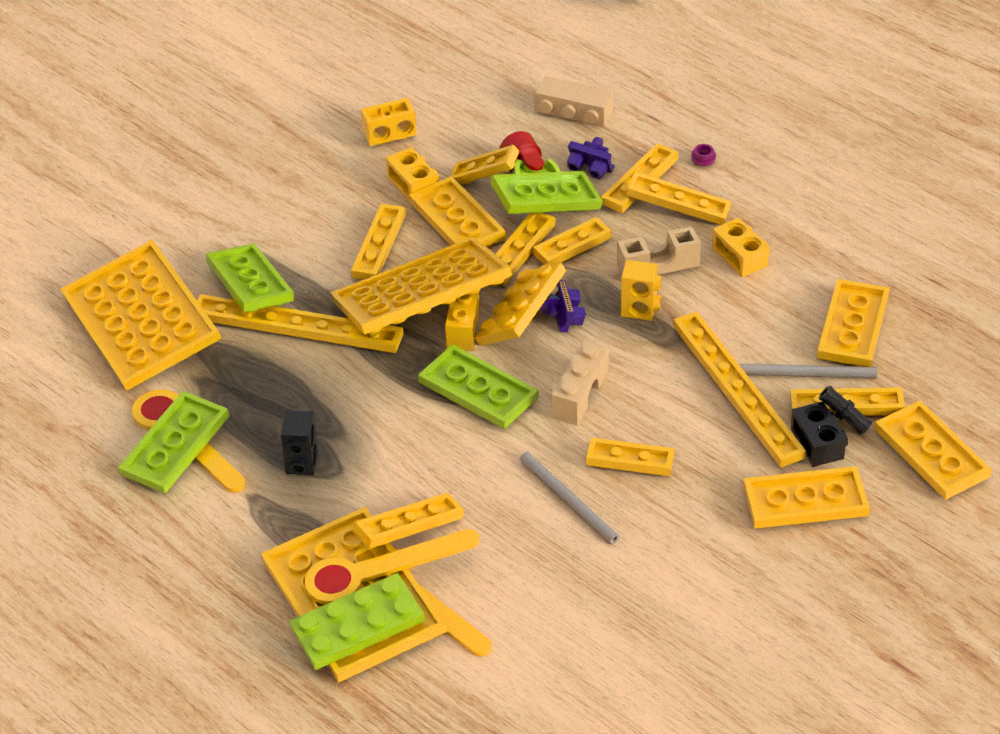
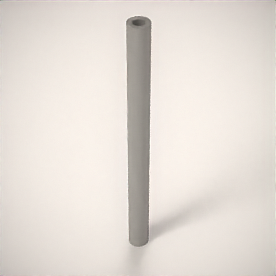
M739 364L747 375L877 378V367Z
M529 452L521 455L520 460L611 544L618 541L619 535Z

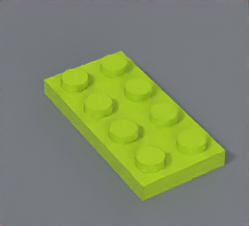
M255 243L206 253V263L243 312H254L261 308L281 306L284 303L294 301L292 289Z
M454 344L418 374V381L422 385L504 430L539 398V390Z
M182 391L118 466L119 474L166 494L230 416L228 409Z
M396 573L289 621V625L313 668L318 670L424 622L425 615L400 575Z

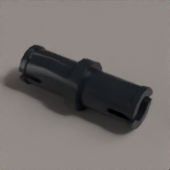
M831 385L827 386L820 393L818 399L836 413L835 416L839 420H845L860 435L869 429L872 421L854 407L855 403L843 398Z

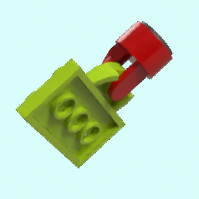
M525 131L514 132L502 141L499 149L514 145L519 150L515 165L510 170L512 174L492 175L490 181L508 214L601 209L603 200L585 172H561L557 164L550 158L544 161L541 158V149L530 133Z

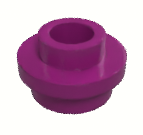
M699 144L692 151L691 160L699 166H708L715 162L716 153L712 146Z

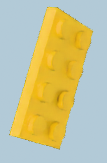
M452 176L409 194V203L450 246L471 237H475L486 247L506 239V231Z
M562 263L545 264L537 269L521 271L517 275V280L513 286L506 290L502 301L493 308L492 315L482 323L481 330L475 337L478 344L483 346L520 337L566 272Z
M837 279L818 346L817 358L871 367L890 288Z
M921 400L875 422L874 430L945 500L991 477L992 469Z
M857 466L744 478L743 487L754 529L869 516L870 507Z

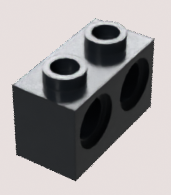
M823 401L792 409L791 430L806 450V457L812 467L844 459L845 447L848 446L847 435L844 430H840L833 411L828 410Z
M285 410L281 441L286 474L314 475L318 455L314 411Z

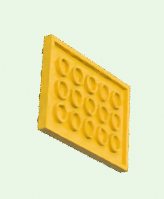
M471 237L330 292L333 303L363 334H374L389 324H399L412 315L425 314L437 305L450 304L456 298L465 294L472 295L478 293L481 290L480 288L501 284L506 278L513 275L507 263L475 237Z
M153 239L60 289L64 298L126 391L222 339L218 329Z
M366 506L261 553L262 562L297 617L324 605L311 599L305 588L306 573L315 563L331 557L345 558L353 563H358L396 551L390 542L369 549L354 533L353 527L356 521L372 516ZM409 569L363 582L360 589L398 573L424 612L425 621L329 664L328 667L338 683L447 632L445 622Z

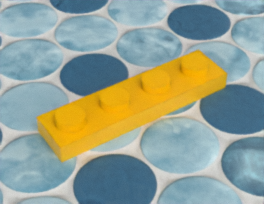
M657 143L601 196L603 200L602 205L623 213L637 200L626 195L634 171L659 179L678 160V151Z
M635 171L626 193L627 196L719 225L725 224L732 203L719 197Z
M380 204L351 269V278L363 280L381 273L406 216L405 207Z
M530 213L498 250L496 255L510 266L513 276L533 253V247L540 244L554 228L556 217L545 213ZM513 276L506 278L500 285L506 286Z
M902 387L834 389L843 398L855 403L854 407L864 416L890 415L905 408ZM790 389L791 412L794 408L822 402L818 397L824 389Z
M447 492L356 521L353 531L371 549L460 520L465 510Z

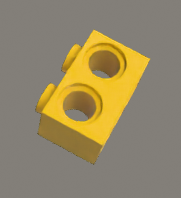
M408 98L361 109L362 130L369 146L417 135L415 111Z
M412 147L386 157L387 177L408 201L409 194L439 182L437 171L431 168L426 163L424 157L419 155Z
M739 217L713 229L712 249L741 277H745L768 266L769 245Z
M626 260L621 277V317L652 321L655 311H660L662 295H657V291L660 292L662 276L658 275V264Z
M479 292L472 295L465 294L449 304L445 325L447 349L454 344L465 351L474 350L480 317Z

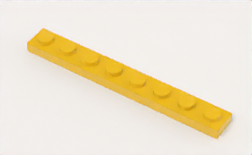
M200 294L197 300L210 320L217 324L391 353L397 352L404 335L403 327L387 325L382 327L377 333L363 334L349 318L276 306L261 308L254 312H243L234 299Z
M698 311L673 319L674 329L779 467L782 468L805 459L806 450Z

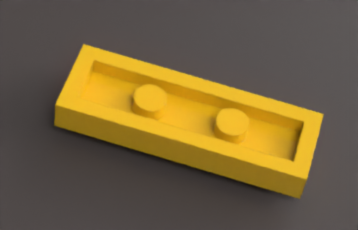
M514 145L456 162L450 176L462 185L469 184L478 179L488 178L498 173L508 172L514 167L519 150Z
M595 217L534 246L533 255L544 265L560 263L611 239L612 230L599 218Z
M591 437L586 455V465L670 477L675 457V448Z

